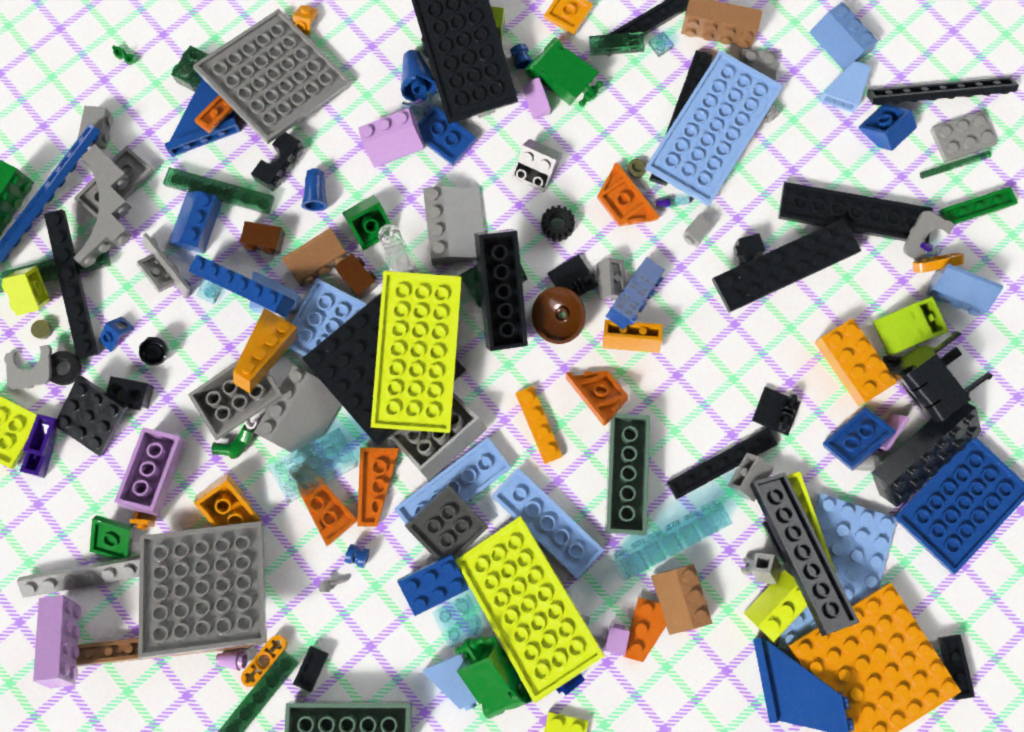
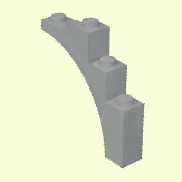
M96 144L81 156L90 167L99 191V210L96 224L84 247L73 257L84 268L93 265L96 259L102 253L107 252L113 243L117 247H121L133 236L119 221L121 217L128 214L132 207L118 194L120 190L127 187L131 179Z

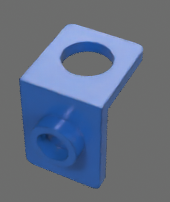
M124 317L108 321L101 332L99 342L112 352L120 336L133 331L134 327ZM116 323H122L127 328L121 329L117 327Z

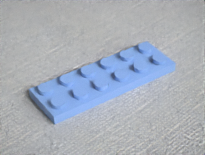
M487 437L396 506L394 510L406 524L448 484L467 503L512 468Z
M519 468L491 496L514 519L521 516L534 538L576 579L604 551L594 539Z

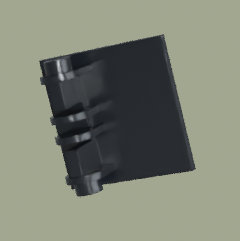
M579 254L547 273L555 287L571 289L579 297L598 286L595 274L593 272L590 273Z
M764 387L752 421L789 436L801 401L797 399L798 396L795 394L787 396Z

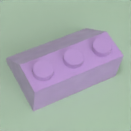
M409 108L358 127L362 144L374 168L425 149L416 116Z

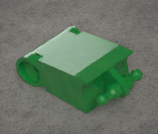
M556 37L544 47L543 53L535 57L524 69L527 76L533 80L539 77L545 87L568 105H571L583 93V99L578 104L580 107H584L587 102L597 97L598 89L603 86L602 81H597L595 86L590 87L589 84L599 74V71L569 49L564 48Z
M494 635L487 639L485 636H480L478 639L467 638L462 643V646L455 648L457 655H460L462 652L464 654L463 662L458 668L457 673L476 701L482 704V711L487 719L494 718L503 714L505 710L516 709L532 701L523 682L520 681V677Z

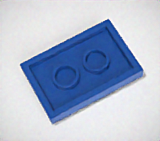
M436 105L418 123L423 143L452 166L477 141V137L459 123L448 124L445 112Z
M864 407L823 442V447L853 471L893 437L895 430L867 407Z
M452 553L397 579V583L414 616L469 590Z

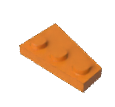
M638 597L629 630L626 654L623 657L644 662L666 627L660 603Z

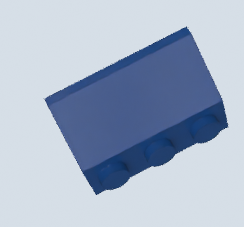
M201 191L186 193L168 244L204 254L222 206L217 196Z

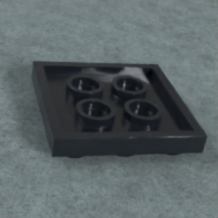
M78 376L57 417V428L98 456H102L105 454L128 406L85 377Z

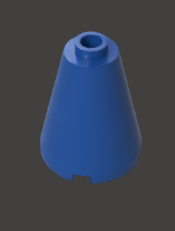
M408 50L403 55L401 93L406 100L416 102L415 99L425 101L436 93L437 85L420 52Z

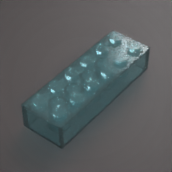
M714 501L700 507L701 512L692 511L683 516L684 521L680 522L678 519L666 525L667 530L662 532L659 529L649 534L648 540L644 541L642 538L630 544L631 549L626 550V548L615 552L613 554L614 558L611 561L621 580L626 581L733 524L722 503L715 504Z

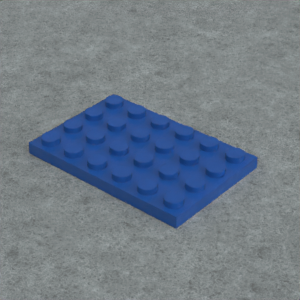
M975 438L962 451L953 456L948 464L943 465L935 476L930 477L893 517L952 575H955L1024 501V481L978 438Z

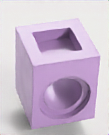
M614 623L613 627L608 626L604 651L625 656L630 631L625 630L626 626Z

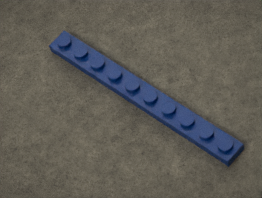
M90 123L87 125L0 240V264L8 259L10 250L20 243V237L23 233L30 230L35 217L38 218L42 214L44 205L54 198L56 189L64 185L66 176L76 169V163L88 151L87 148L90 144L98 140L100 130Z

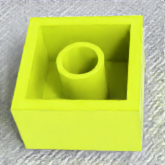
M37 266L14 271L2 279V288L8 294L10 308L15 312L16 316L38 311L50 302Z

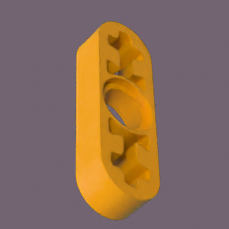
M950 253L913 261V272L923 273L939 270L947 264L953 266L964 264V253Z
M275 635L268 640L241 675L243 685L253 687L259 684L287 649L288 641L284 636ZM274 640H281L282 642L280 643V645L282 646V648L275 649L273 654L269 651H266L267 648L269 650H272L274 648ZM262 655H267L270 659V663L266 667L261 666L259 663ZM256 669L263 671L262 674L258 671L254 675L255 681L248 682V673L251 674Z

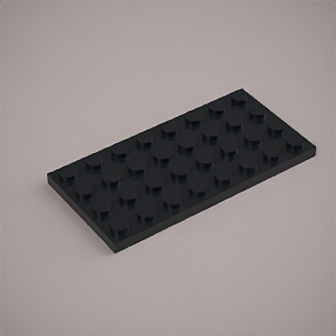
M411 0L448 124L519 103L489 0Z

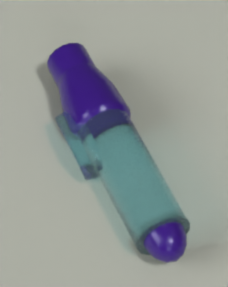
M689 197L666 198L656 201V207L675 208L676 205L691 203L692 199Z
M923 242L920 244V247L927 254L939 255L941 253L940 248L930 243Z

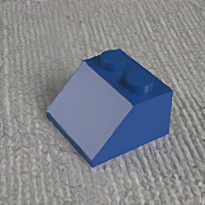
M883 104L858 128L878 148L893 151L917 128L912 110Z

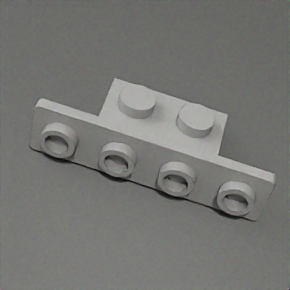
M147 233L143 234L142 244L150 255L138 260L136 266L158 293L175 285L184 298L189 297L191 289L189 282L183 279L178 268L171 264L167 254L159 249L156 240Z

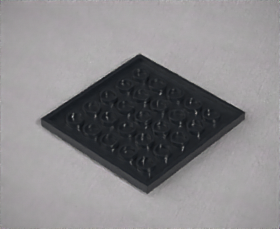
M382 292L302 358L377 446H380L398 430L371 428ZM457 359L455 362L454 381L466 372V369Z

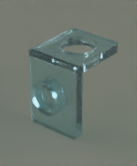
M432 92L428 93L423 107L403 101V110L409 108L416 117H424L429 112L433 102Z

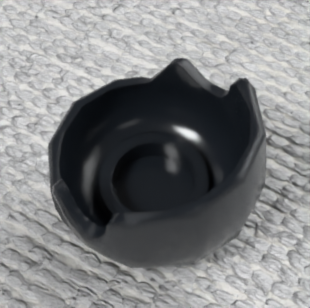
M147 337L139 345V357L142 362L149 366H158L168 357L169 348L166 342L159 337Z

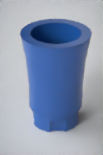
M312 168L306 171L304 195L301 204L303 209L323 211L328 207L324 171Z

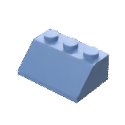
M843 2L830 10L809 32L843 71L854 61L858 62L868 55L878 42L873 34Z
M947 264L933 275L926 295L933 296L935 301L946 302L953 308L966 310L970 315L981 316L989 311L1004 286Z

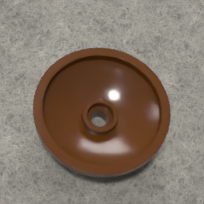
M552 287L540 293L532 307V322L535 330L544 340L553 344H564L576 339L584 329L586 309L581 298L571 289ZM562 311L566 314L565 318L561 315Z

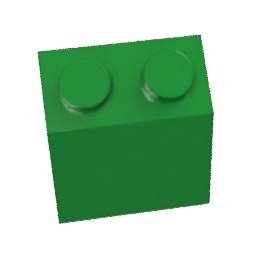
M375 195L342 212L363 250L396 233Z

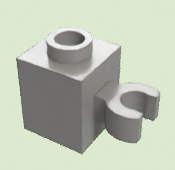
M755 553L754 560L743 558L744 563L749 565L747 568L741 567L740 570L743 574L750 575L753 573L757 582L777 584L781 565L775 555Z

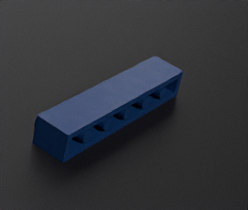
M196 254L188 270L286 318L295 303V300L198 254Z

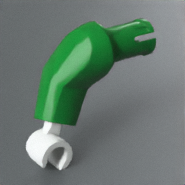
M250 419L245 421V425L230 444L213 442L211 448L212 455H225L231 459L239 458L250 444L255 427L259 424V419L255 421V424H252Z

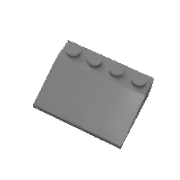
M453 186L423 188L432 265L477 261L474 233L485 232L479 188Z
M236 361L188 394L216 441L283 396L270 371L252 392L248 393L233 383V370L238 362Z
M293 365L279 388L283 396L269 405L254 433L310 462L342 405L319 378Z
M453 392L450 433L397 430L390 438L427 480L430 481L483 434L487 428L480 418Z

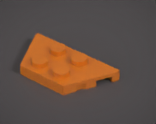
M616 162L597 195L599 202L619 227L659 220L660 216Z
M608 371L583 372V375H572V372L566 373V380L603 426L628 401V394Z

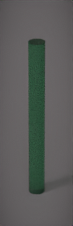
M985 151L922 171L919 175L921 179L991 158L992 154L990 151Z

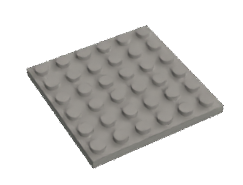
M279 8L193 65L194 70L267 144L274 141L351 85V80Z
M262 521L140 536L139 659L267 643Z

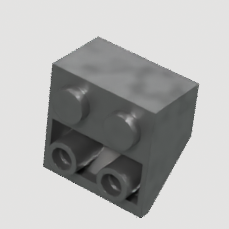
M529 138L522 145L511 178L545 192L558 167L562 153Z

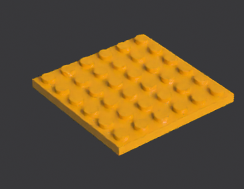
M892 583L885 584L851 605L859 623L823 637L819 628L816 627L788 644L800 665L837 692L843 690V695L848 696L850 709H847L848 718L852 717L854 723V731L851 732H899L961 692Z

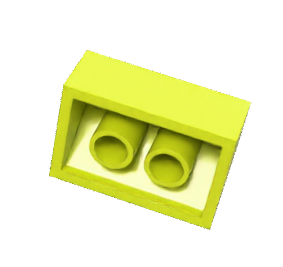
M783 570L779 575L777 584H770L743 614L775 643L808 606L794 577Z

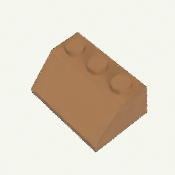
M329 228L281 259L298 284L303 287L312 284L317 277L328 274L331 268L348 257L332 229Z
M694 564L651 576L669 635L713 624Z

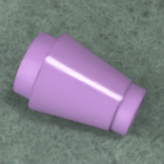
M242 650L218 653L215 662L218 666L240 671L247 666L248 654Z

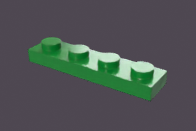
M1008 187L943 208L939 213L941 218L951 221L953 225H957L1013 207L1018 202L1012 188Z

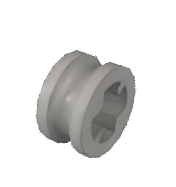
M776 105L771 106L764 117L767 118L768 123L776 119L781 113L780 110L776 109Z

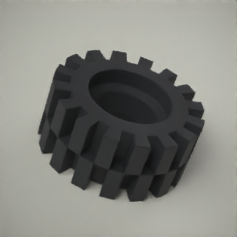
M557 205V208L551 206L550 210L549 208L546 209V213H543L541 218V229L543 230L542 233L546 234V238H552V241L558 239V242H561L563 238L566 240L568 236L572 235L575 220L570 209L567 211V207L561 208V205ZM556 217L562 218L565 226L559 230L554 229L551 226L552 219Z

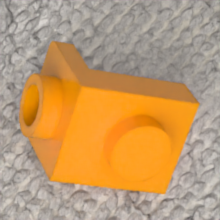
M300 5L293 14V23L304 34L310 35L311 24L318 16V9L311 8L308 5Z
M135 511L134 519H130L129 523L134 525L135 529L147 530L148 527H155L156 516Z

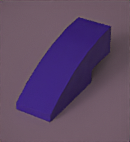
M37 414L23 450L26 452L20 472L45 479L55 443L56 418Z

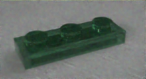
M643 32L589 36L588 39L590 56L645 51Z

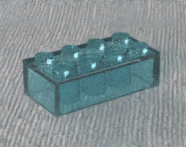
M337 428L268 465V468L284 499L289 504L358 467V459L340 428Z

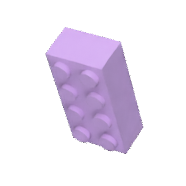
M142 427L114 500L116 504L122 508L160 516L186 444L181 436Z
M65 595L41 597L38 599L33 682L50 689L74 686L78 678L76 661L79 657L77 643L80 637L78 623L79 617H81V607Z

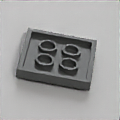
M449 484L404 525L436 560L449 553H452L454 559H456L489 528Z

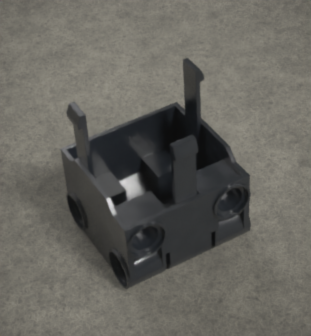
M958 331L951 333L952 336L935 348L928 345L915 347L888 367L893 377L920 412L937 423L944 421L952 413L971 400L969 392L984 381L990 380L993 376L992 373L987 372L967 388H962L946 367L962 355L960 350L954 347L941 358L936 354L962 335Z

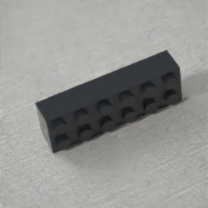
M503 229L474 233L486 348L490 351L528 346L518 232L515 229Z
M967 402L942 422L937 423L932 419L929 420L871 472L879 495L898 507L906 502L911 494L919 490L930 477L935 476L938 470L943 465L948 464L952 457L959 451H962L972 439L977 438L981 432L976 407Z

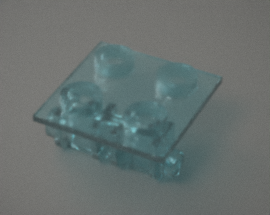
M468 593L432 611L449 649L465 641L467 638L474 637L485 631Z

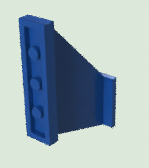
M199 74L198 76L201 81L170 141L164 143L166 150L172 157L241 132L237 123V113L234 110L210 134L195 123V118L218 96Z
M764 636L753 638L769 723L781 721L825 732L854 731L852 717L848 718L847 709H850L848 696L843 695V690L837 692L765 639Z

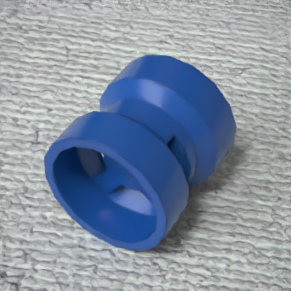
M524 43L517 44L510 50L511 56L515 59L514 65L516 69H524L532 61L531 56L528 55V47Z
M350 544L344 562L348 564L354 563L357 567L364 569L370 550L366 548L360 549L357 545Z

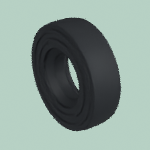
M58 351L51 355L52 378L50 381L57 385H69L75 382L82 371V365L77 356L68 351ZM62 361H67L70 365V370L65 375H59L56 370L57 365Z

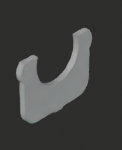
M931 211L922 212L914 227L911 228L910 234L903 246L904 254L915 261L929 258L920 247V244L925 243L929 233L936 229H941L950 235L954 227L953 223Z
M50 345L39 346V361L30 370H22L16 362L17 352L5 354L4 362L6 364L7 385L10 389L34 388V386L47 384L51 380L52 348Z

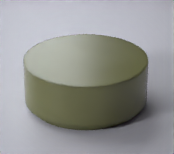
M641 159L631 160L628 165L629 175L633 178H641L646 172V163Z
M37 320L31 326V334L38 339H47L52 333L51 324L45 320Z

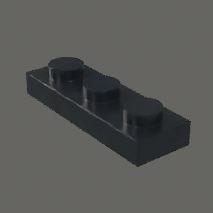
M961 634L938 637L944 666L961 690L959 694L952 697V700L975 697Z

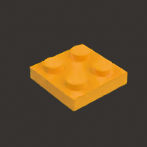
M554 0L544 14V19L575 36L592 10L593 4L587 0Z

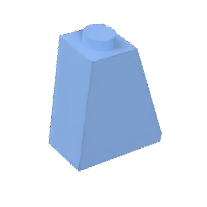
M854 61L824 90L819 102L854 113L860 104L871 66L863 62Z
M252 272L253 281L295 300L289 314H296L302 305V297L295 290L261 273ZM252 301L249 303V308L254 313H262L264 307Z
M462 653L423 669L424 674L459 709L465 708L467 711L477 706L476 699L457 673L464 659Z

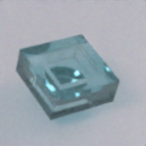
M664 31L650 39L648 43L658 57L674 47L673 42Z
M204 279L196 296L215 305L223 288Z

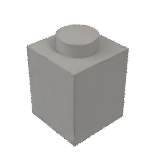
M699 214L684 231L682 237L687 244L697 248L711 232L714 225Z

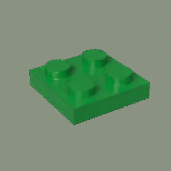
M96 515L92 519L89 552L113 559L131 557L134 526Z

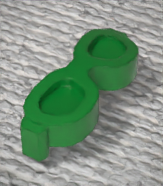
M112 46L113 54L117 59H124L128 65L138 61L134 55L126 54L118 46Z

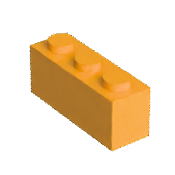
M605 320L602 348L660 353L663 324L634 322L632 326L628 324L623 330L611 320Z

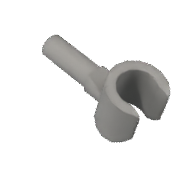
M346 577L322 581L319 584V591L330 592V585L347 582Z

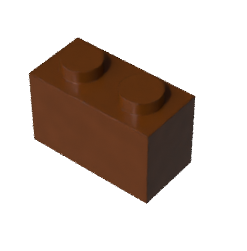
M245 221L240 243L245 250L250 252L260 250L268 255H274V253L281 254L285 232L282 227Z
M352 253L334 266V268L358 299L361 300L378 287L375 282L377 278L371 270L367 272L364 268L365 263L359 256L356 258Z

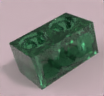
M190 45L183 52L181 60L172 70L171 76L176 83L195 92L201 79L194 70L193 65L208 54Z

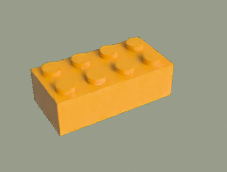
M853 318L815 342L858 406L868 402L898 383Z

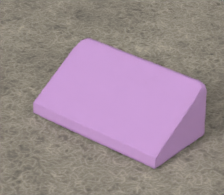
M535 78L522 86L533 120L550 115L551 108L540 78Z
M894 413L889 414L885 422L895 430V435L878 450L881 452L890 450L909 421V417Z

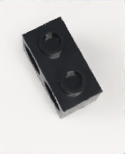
M110 376L106 392L123 404L130 405V409L141 411V408L149 409L154 386L148 383ZM123 389L122 395L117 397V392ZM141 392V398L136 401V395Z

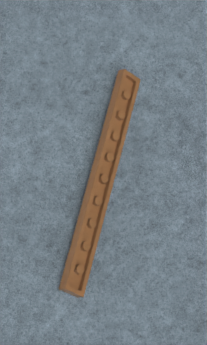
M138 638L77 645L79 647V657L76 661L77 667L144 660L138 658ZM252 645L169 655L154 658L252 648Z

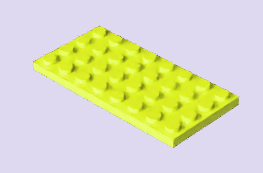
M383 271L371 428L450 433L462 277Z
M521 516L455 560L534 703H537L606 657Z

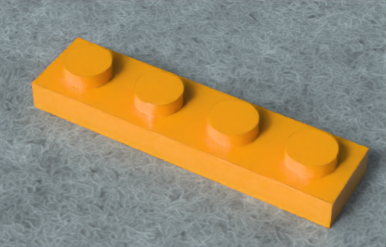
M531 386L516 392L515 395L544 465L562 458L563 456L534 387Z

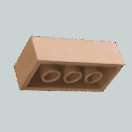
M689 0L681 34L688 37L703 38L706 41L713 40L725 45L731 44L740 48L751 49L759 30L762 10L715 0Z

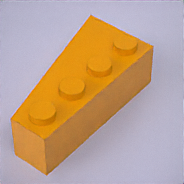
M264 308L233 370V383L251 393L296 340L297 327Z

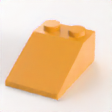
M229 473L195 496L194 504L213 527L262 521Z

